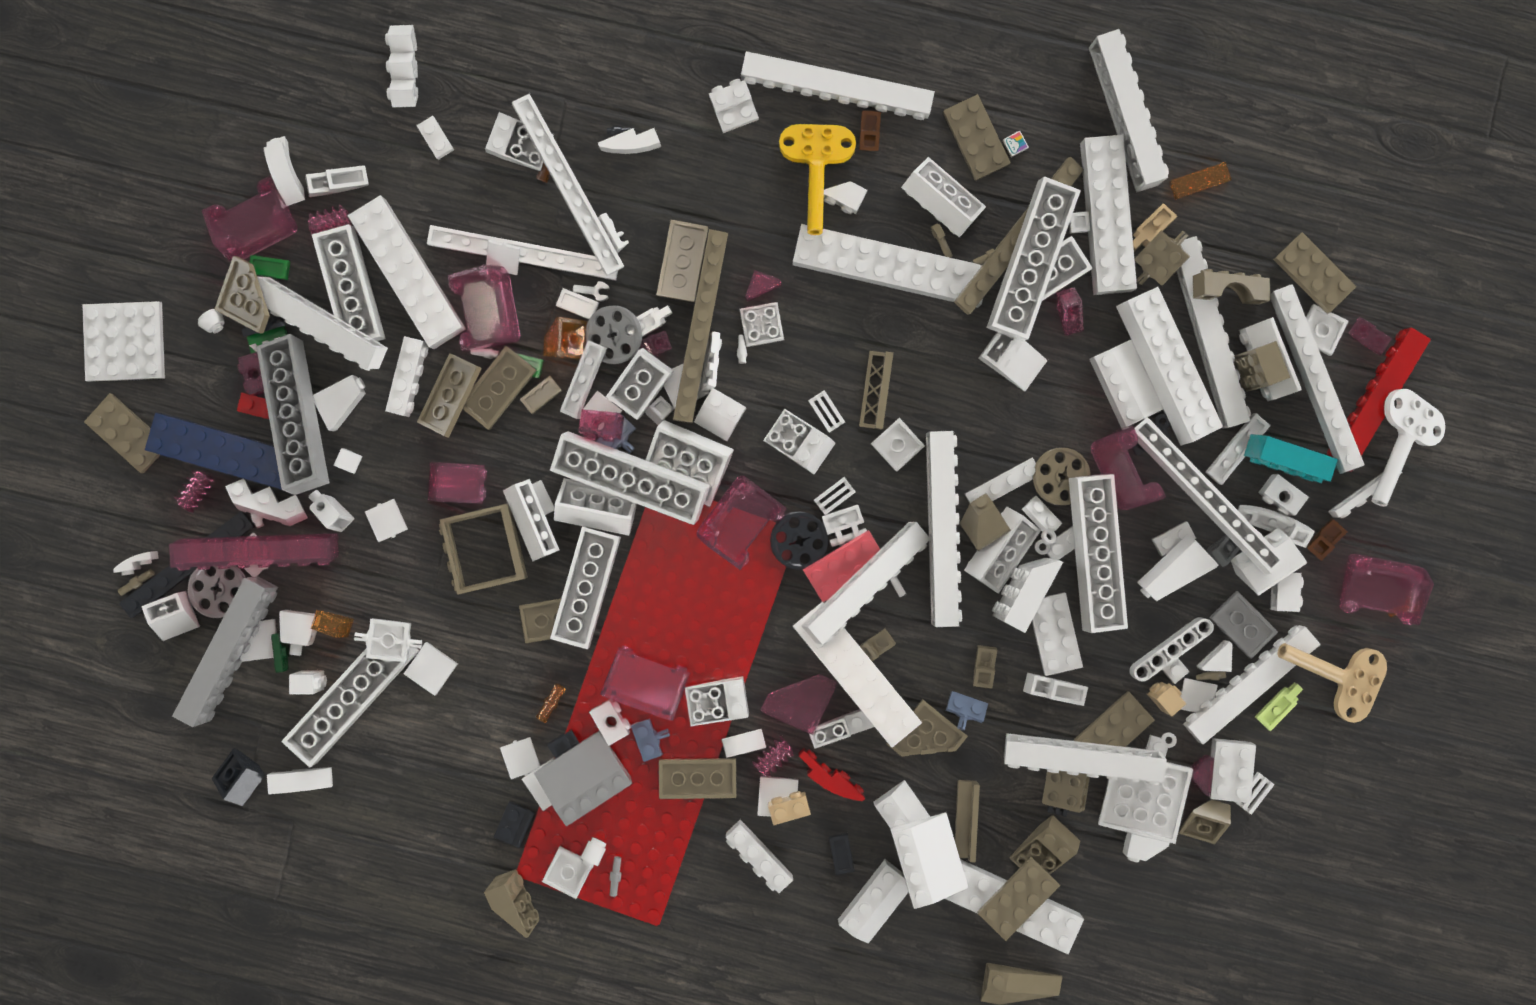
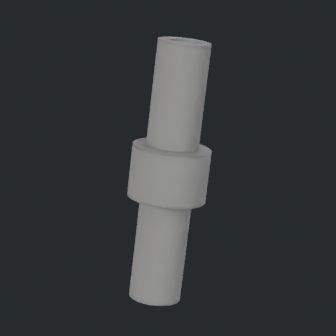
M619 856L614 857L613 869L610 872L609 878L611 881L609 895L613 897L617 896L618 883L621 881V857Z

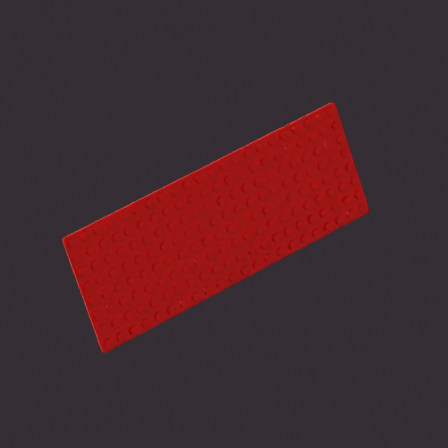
M714 500L711 506L703 505L699 520L694 525L645 507L566 733L572 729L581 743L598 732L599 728L589 712L612 698L613 702L617 701L622 710L620 714L623 719L626 718L630 726L650 718L652 726L657 732L668 729L670 736L660 739V748L663 755L645 762L642 759L632 728L629 729V735L611 744L610 747L630 774L632 784L568 826L564 824L552 805L544 811L539 806L517 868L518 874L523 879L559 891L542 882L559 846L582 856L588 841H591L594 837L606 843V850L599 865H594L591 868L577 898L655 926L660 924L704 798L659 799V759L719 758L723 747L722 739L726 738L732 720L691 726L685 687L742 676L745 684L786 566L776 559L770 545L771 532L776 522ZM778 532L776 535L778 542H783L786 538L784 532ZM790 550L782 552L783 560L790 558ZM607 717L609 725L614 726L617 724L614 717ZM619 856L621 857V881L618 883L617 896L613 897L609 895L611 885L609 878L610 872L613 869L614 857Z

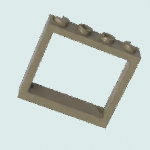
M509 504L440 519L439 532L444 536L443 549L449 557L447 566L449 572L453 574L452 586H454V591H457V595L528 578L514 517ZM501 512L516 575L465 587L451 523Z

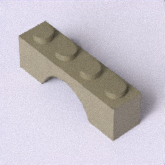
M1204 269L1200 271L1201 273L1193 275V299L1212 300L1222 296L1225 287H1229L1238 294L1243 304L1259 305L1270 301V278L1261 277L1260 274L1245 276V273L1229 274V271L1213 272L1212 269Z

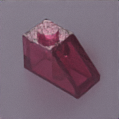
M1075 287L1056 292L1057 309L1064 334L1069 335L1084 331L1082 300Z

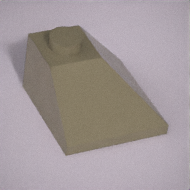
M987 493L969 504L960 522V525L978 551L1011 531Z
M1210 800L1192 811L1180 827L1178 833L1215 844L1231 824L1230 805Z

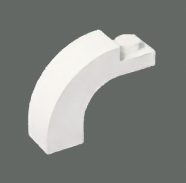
M285 136L266 142L267 147H264L267 165L286 206L305 200L304 188L293 169L289 156L288 141Z

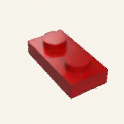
M241 392L237 411L269 419L265 398Z

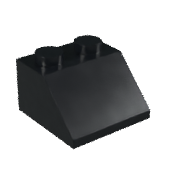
M233 748L211 779L223 800L243 806L258 784L261 783L265 774L256 762L238 749Z

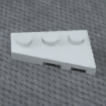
M717 332L710 333L700 386V391L708 392L716 387L719 363L718 354L722 344L720 333Z

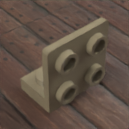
M1059 770V773L1047 771L1042 803L1078 813L1084 811L1090 777L1085 773L1070 775L1067 774V771Z

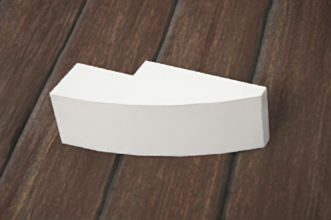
M632 128L598 142L601 151L619 154L640 153L661 147L654 128L636 135Z
M365 166L331 169L323 173L306 174L305 178L309 197L334 194L369 185Z
M1027 673L1023 691L1052 700L1084 706L1088 687Z
M332 767L272 772L267 775L268 794L332 787Z

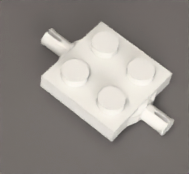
M372 618L370 619V627L367 634L356 632L354 635L357 636L354 637L355 641L366 642V658L406 662L410 647L420 649L422 647L420 645L422 640L411 639V623Z

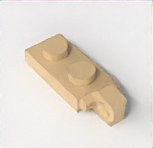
M1164 203L1136 229L1133 234L1135 237L1133 240L1134 252L1141 245L1146 247L1161 230L1164 231L1177 218V215Z

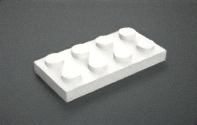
M1063 592L1044 597L1032 619L1044 675L1048 676L1082 668L1083 665L1066 593Z

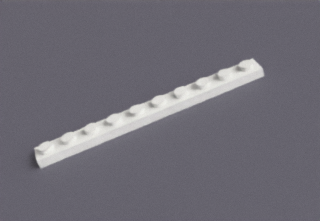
M528 94L513 101L512 106L604 273L608 276L623 268L624 265L532 97Z
M430 225L427 245L487 256L488 240L501 243L506 242V244L520 247V263L616 280L618 271L606 276L596 256Z

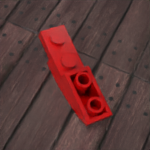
M803 748L798 753L799 757L810 767L807 775L817 784L834 794L858 801L865 799L864 790L857 783L853 785L849 781L850 776L842 770L840 772L836 769L831 774V769L824 762L820 764L816 760L817 755L810 749L807 751Z

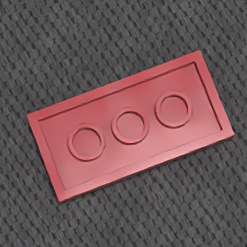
M868 530L806 567L803 571L821 601L825 602L860 570L880 548Z

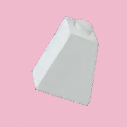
M351 375L313 395L314 403L329 431L338 430L366 394L363 389L365 384L360 377L357 378V376Z

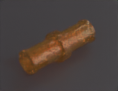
M555 684L549 696L545 697L543 700L544 704L536 715L538 720L544 723L548 721L552 711L558 707L557 703L566 690L563 686Z

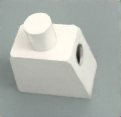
M318 490L309 495V499L313 502L309 507L310 510L327 529L342 532L355 519L335 498L321 494Z
M292 610L280 611V641L291 644L290 655L300 656L303 645L309 646L313 644L322 617L321 614Z

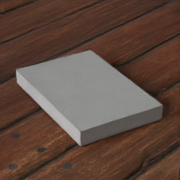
M1235 591L1209 617L1250 659L1278 633L1238 591Z

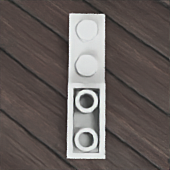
M859 709L809 729L808 732L815 749L875 726Z

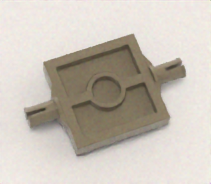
M1161 230L1134 259L1144 271L1136 281L1143 285L1151 277L1160 285H1164L1190 258L1180 245L1188 237V234H1185L1182 230L1174 239Z

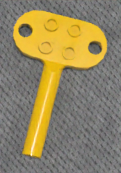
M791 125L781 133L779 140L780 152L786 159L792 162L809 165L807 233L810 235H821L823 233L825 165L844 163L849 160L855 152V136L849 129L839 125ZM792 140L794 144L792 146H786L784 145V141ZM847 141L851 143V147L844 148L841 144Z

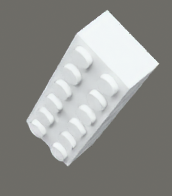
M348 224L312 234L334 316L375 341L386 339L356 229Z
M582 527L550 639L584 649L590 648L621 537Z

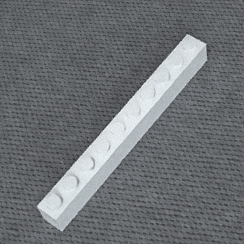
M747 51L741 72V79L745 80L748 84L761 83L767 88H774L775 86L782 88L786 92L799 91L804 96L818 95L823 100H830L832 98L842 104H849L851 102L861 108H868L870 106L880 112H887L888 110L893 111L894 114L899 116L912 115L917 120L928 119L935 92Z
M1197 236L1185 239L1180 245L1190 258L1177 270V274L1218 415L1223 425L1222 428L1250 422L1251 412L1245 404V391L1240 387V374L1235 369L1233 363L1235 357L1228 346L1229 336L1223 329L1224 319L1218 312V299H1193V275L1201 273V270L1208 269L1207 262L1203 259L1201 253L1202 244L1197 240Z
M1293 284L1273 291L1270 294L1271 302L1332 456L1338 459L1336 466L1339 473L1341 474L1364 466Z
M1148 417L1129 432L1141 447L1265 575L1272 574L1286 561Z

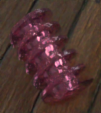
M339 204V211L332 206L331 213L327 209H324V215L316 211L317 217L309 213L308 226L311 234L348 224L352 226V222L348 217L349 213L341 204Z
M191 470L194 478L187 477L186 479L190 484L183 483L182 485L186 490H178L182 496H174L173 498L180 507L194 513L195 511L192 507L197 508L199 506L197 501L203 500L200 494L206 495L207 490L205 488H211L210 482H214L215 479L202 471Z
M781 735L779 736L781 742L774 740L775 748L769 745V753L764 750L762 751L764 758L757 756L758 763L752 761L757 770L768 778L771 777L770 771L777 772L776 766H783L781 760L788 762L787 755L790 757L794 756L792 747Z

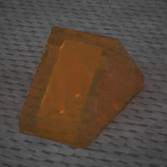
M316 610L311 629L334 638L348 637L354 619Z

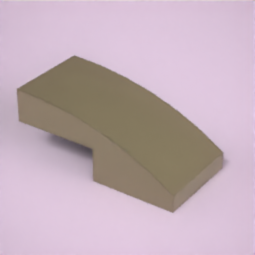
M884 628L862 643L860 648L871 661H874L879 655L895 646L896 642Z
M977 646L973 686L993 687L994 667L997 656L996 647Z

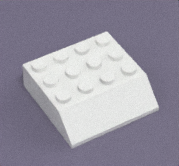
M1042 558L1019 565L1018 568L1015 567L1010 575V578H1012L1009 585L1006 584L1001 592L1003 597L1000 602L997 601L992 609L994 612L992 616L1025 633L1063 562Z

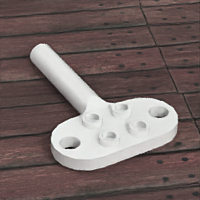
M1408 389L1392 391L1386 398L1384 405L1387 421L1397 429L1398 438L1371 500L1379 506H1387L1413 442L1415 441L1422 446H1433L1441 441L1445 432V421L1442 414ZM1394 400L1397 401L1396 408L1394 406Z

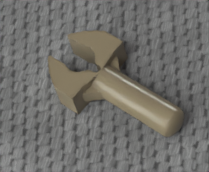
M938 223L931 226L932 234L938 240L944 256L951 258L953 255L944 236L946 235L942 227Z

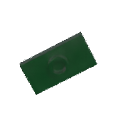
M280 633L271 634L275 672L289 670L287 658L289 657V648L286 646V643L280 641Z

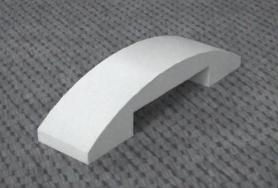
M1240 505L1238 511L1251 525L1270 532L1279 528L1296 545L1306 548L1314 534V530L1284 514L1251 505Z

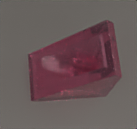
M754 270L745 295L747 302L782 286L781 280Z
M1210 755L1202 756L1190 766L1193 769L1191 781L1206 796H1211L1214 758Z

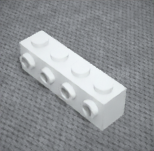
M404 336L385 411L410 417V414L413 412L414 397L419 389V377L424 369L423 361L428 354L426 342Z
M530 479L503 490L532 561L559 551Z
M741 820L726 832L727 844L732 849L736 848L740 852L739 856L741 859L753 866L752 869L757 876H763L766 879V885L772 891L776 890L780 893L793 881V875Z

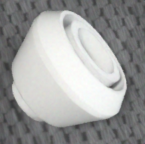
M214 309L203 313L198 319V326L209 333L213 332L215 334L224 328L223 314Z

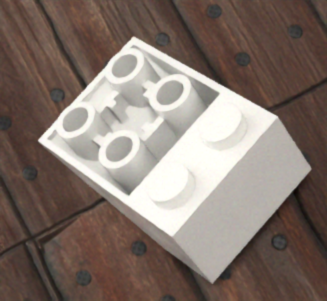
M499 112L485 148L486 152L501 159L541 171L544 162L522 122Z
M999 332L995 334L978 358L1024 392L1047 362L1025 340L1021 341Z
M786 409L783 410L763 440L813 474L816 473L835 445V442L827 435Z
M743 676L685 687L691 726L749 717Z

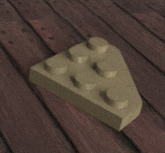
M233 256L214 310L257 333H264L270 315L254 266L240 257Z
M922 699L913 710L922 723L891 748L902 757L946 751L953 752L960 747L968 736Z

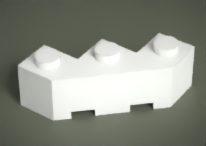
M413 25L390 26L388 33L385 34L386 45L390 46L391 51L389 60L386 61V70L391 75V84L387 88V98L391 100L392 107H415L418 99V88L415 86V78H418L417 61L415 60L417 42Z
M245 479L225 486L233 504L240 511L281 522L287 526H292L308 518L296 495L278 502L275 493L270 487L253 494Z

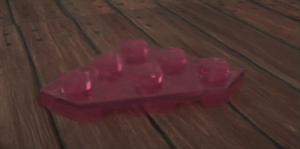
M819 674L768 694L761 712L813 735L837 686V682Z

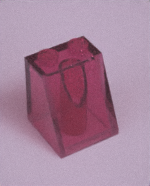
M430 462L428 501L482 504L486 497V490L483 488V484L487 478V470L484 469V465Z

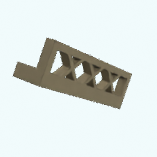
M869 351L859 427L883 429L894 352ZM873 356L884 357L883 365L878 369L872 364ZM877 373L881 382L874 388L869 380L872 375ZM872 392L878 397V403L873 407L867 402V396ZM870 411L876 417L875 425L864 423V416Z
M958 780L954 841L959 858H968L970 862H976L980 785L977 781Z

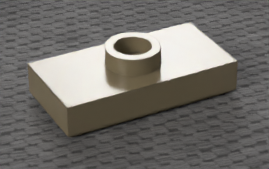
M548 376L520 398V400L533 415L561 393L562 390L554 379Z

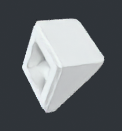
M660 396L647 408L645 413L659 425L674 408Z
M341 448L334 466L355 474L363 456Z

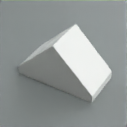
M1223 640L1197 667L1204 671L1232 672V643Z

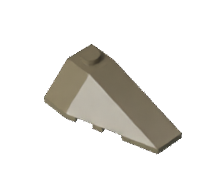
M986 963L980 1001L1000 1005L1059 996L1062 975Z

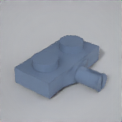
M621 415L596 442L614 449L623 447L631 454L635 448L628 442V439L636 428Z
M952 691L945 711L960 717L957 728L965 730L967 720H974L980 723L984 721L988 703Z
M650 718L631 725L644 762L663 755L660 748V739L670 736L668 729L657 732L653 728Z

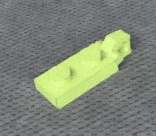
M1295 682L1289 688L1284 687L1264 706L1255 718L1271 731L1297 705L1298 698L1296 696L1303 689Z

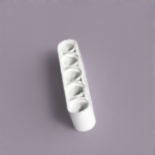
M1202 617L1195 618L1133 663L1130 667V675L1139 681L1150 679L1209 636L1214 629L1213 623ZM1201 622H1205L1206 628L1204 629V631L1199 630V624ZM1186 633H1189L1190 640L1185 643L1183 637ZM1173 644L1175 651L1169 654L1168 647ZM1155 656H1159L1160 660L1157 665L1152 663V659ZM1143 667L1144 674L1138 677L1137 669Z

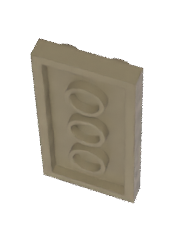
M978 94L943 111V115L975 181L1011 164Z
M676 220L670 221L657 296L695 303L709 230L708 226Z
M1303 232L1273 259L1327 314L1356 288Z
M505 346L472 388L463 410L490 430L537 370L511 348Z
M449 353L417 423L449 438L482 368Z
M109 393L84 421L140 473H145L160 456V454L145 450L151 428L113 394Z
M1127 691L1073 741L1126 747L1155 720L1134 696Z
M736 758L659 759V799L737 797Z
M1030 857L977 913L1007 941L1056 891L1060 884L1039 863Z

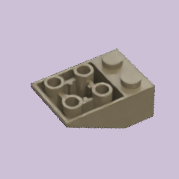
M1277 341L1234 356L1235 361L1233 363L1235 369L1239 371L1240 384L1246 392L1271 386L1290 378Z
M1051 815L1010 856V859L1020 868L1032 857L1051 874L1077 854L1080 840L1057 818Z
M515 869L496 876L484 891V894L491 909L527 938L539 922V914L531 903V896L525 890L521 875Z

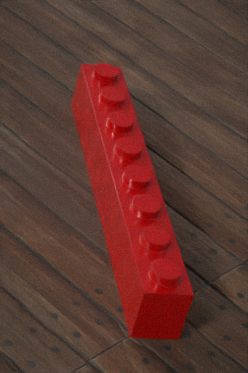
M1412 327L1403 329L1396 335L1395 340L1397 341L1386 352L1385 356L1387 357L1377 367L1375 378L1369 381L1366 386V393L1358 399L1356 403L1357 408L1347 418L1361 456L1385 417L1384 405L1389 393L1402 389L1431 340ZM1329 448L1327 455L1333 457Z

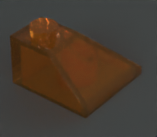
M557 317L544 337L543 356L581 359L587 344L586 326L588 321Z

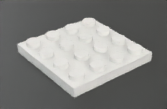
M162 302L82 304L85 381L165 379Z
M1166 762L1164 783L1159 782L1158 785L1148 784L1144 780L1129 782L1126 780L1127 778H1119L1118 780L1108 779L1098 825L1175 844L1193 769Z

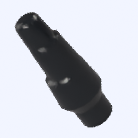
M613 126L612 128H607V136H615L632 128Z

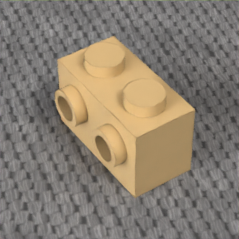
M1157 682L1150 687V692L1147 694L1162 712L1170 716L1175 715L1186 705L1185 701L1180 697L1182 695L1180 690L1170 683Z
M793 792L788 797H776L771 799V802H768L773 825L811 815L805 792Z

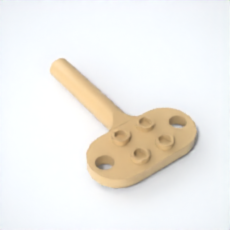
M1283 643L1277 652L1279 658L1337 683L1338 690L1334 699V710L1341 719L1353 723L1362 721L1371 711L1387 671V662L1383 654L1369 648L1357 651L1345 669L1339 668L1286 643ZM1373 654L1374 661L1369 663V657ZM1351 707L1352 713L1347 716L1346 712Z

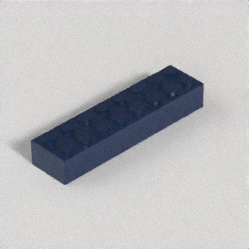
M155 413L145 446L146 451L282 489L274 445L166 414Z

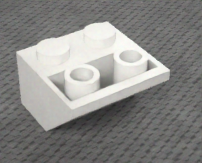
M186 591L178 592L141 606L148 625L163 641L200 627Z

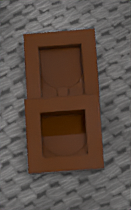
M862 111L859 150L879 151L881 112Z
M1331 518L1306 548L1322 561L1335 548L1334 545L1347 531Z

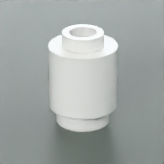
M594 837L591 841H588L581 856L583 859L582 863L591 868L594 865L598 866L606 850V843Z

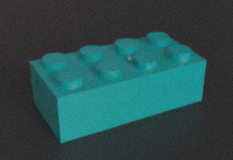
M1256 434L1250 435L1244 456L1249 457L1252 463L1266 465L1268 468L1281 470L1286 474L1299 476L1304 480L1322 483L1323 480L1331 482L1338 461L1336 458L1291 443Z

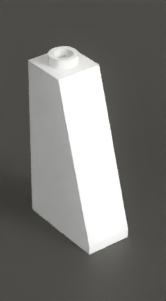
M1187 534L1137 583L1142 587L1140 591L1147 598L1151 596L1154 600L1158 601L1215 569L1218 564L1195 539Z

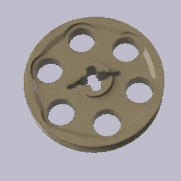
M1051 449L1045 452L1036 462L1033 483L1037 493L1045 501L1054 505H1070L1069 478L1091 476L1090 468L1085 458L1073 449ZM1058 452L1063 454V461L1061 463L1055 461V455ZM1075 459L1080 462L1078 470L1072 468V462ZM1043 464L1049 467V472L1046 475H1043L1040 471ZM1063 473L1065 480L1060 481L1058 474ZM1046 483H1049L1052 487L1049 494L1043 491V486ZM1063 490H1066L1069 494L1066 501L1060 498V493Z

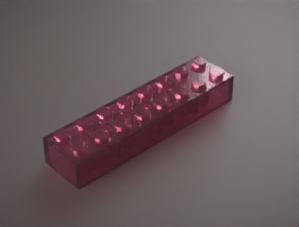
M338 534L183 538L169 544L170 567H177L179 571L189 570L190 567L206 570L210 569V566H218V569H228L232 565H238V568H249L250 565L257 564L259 568L270 567V564L286 567L290 566V563H298V566H308L311 562H317V565H329L330 562L339 556Z

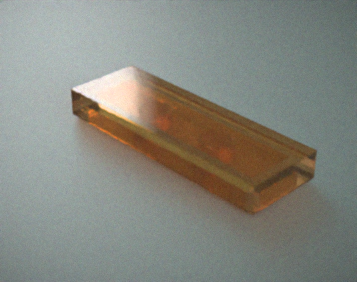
M1226 162L1169 182L1176 200L1229 182L1232 179Z

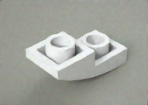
M158 551L146 552L130 557L113 569L114 573L121 572L122 575L134 574V570L141 569L140 565L151 564L153 559H159Z
M762 729L722 739L726 758L766 748Z

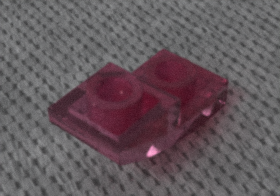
M1359 317L1348 334L1381 356L1392 338L1377 330V326Z
M666 331L643 339L639 350L644 348L653 356L672 349Z

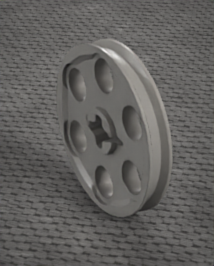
M603 307L590 317L586 326V341L593 342V336L597 334L601 338L599 345L607 349L610 348L614 352L611 359L607 358L606 354H604L602 362L608 364L626 362L635 356L642 342L640 323L636 316L624 307ZM616 311H619L622 314V319L620 322H617L614 319V313ZM599 316H603L605 319L603 326H599L597 323ZM629 325L635 328V333L632 336L627 333ZM616 332L617 336L611 338L610 334ZM625 343L630 345L631 351L629 354L623 352L622 348Z
M216 560L206 562L200 565L189 579L188 596L190 602L204 616L222 618L226 613L220 610V604L226 602L230 606L234 598L232 590L235 587L239 588L246 577L236 565L228 561ZM209 566H213L216 569V574L213 577L207 574ZM228 569H232L235 573V577L232 580L226 577ZM198 580L204 584L201 591L195 589V582ZM219 584V588H222V591L217 593L214 587ZM204 598L210 601L208 609H204L201 606V601Z

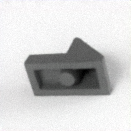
M1224 535L1208 547L1207 552L1217 564H1221L1224 567L1231 562L1240 548L1227 535Z

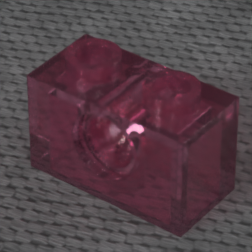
M254 352L239 357V364L237 366L239 372L243 374L245 380L243 385L246 392L253 396L264 394L258 353ZM257 369L259 376L254 379L253 372Z
M582 409L578 432L585 439L596 440V437L603 438L602 440L614 442V439L621 440L624 417L617 412ZM604 423V427L598 430V426Z

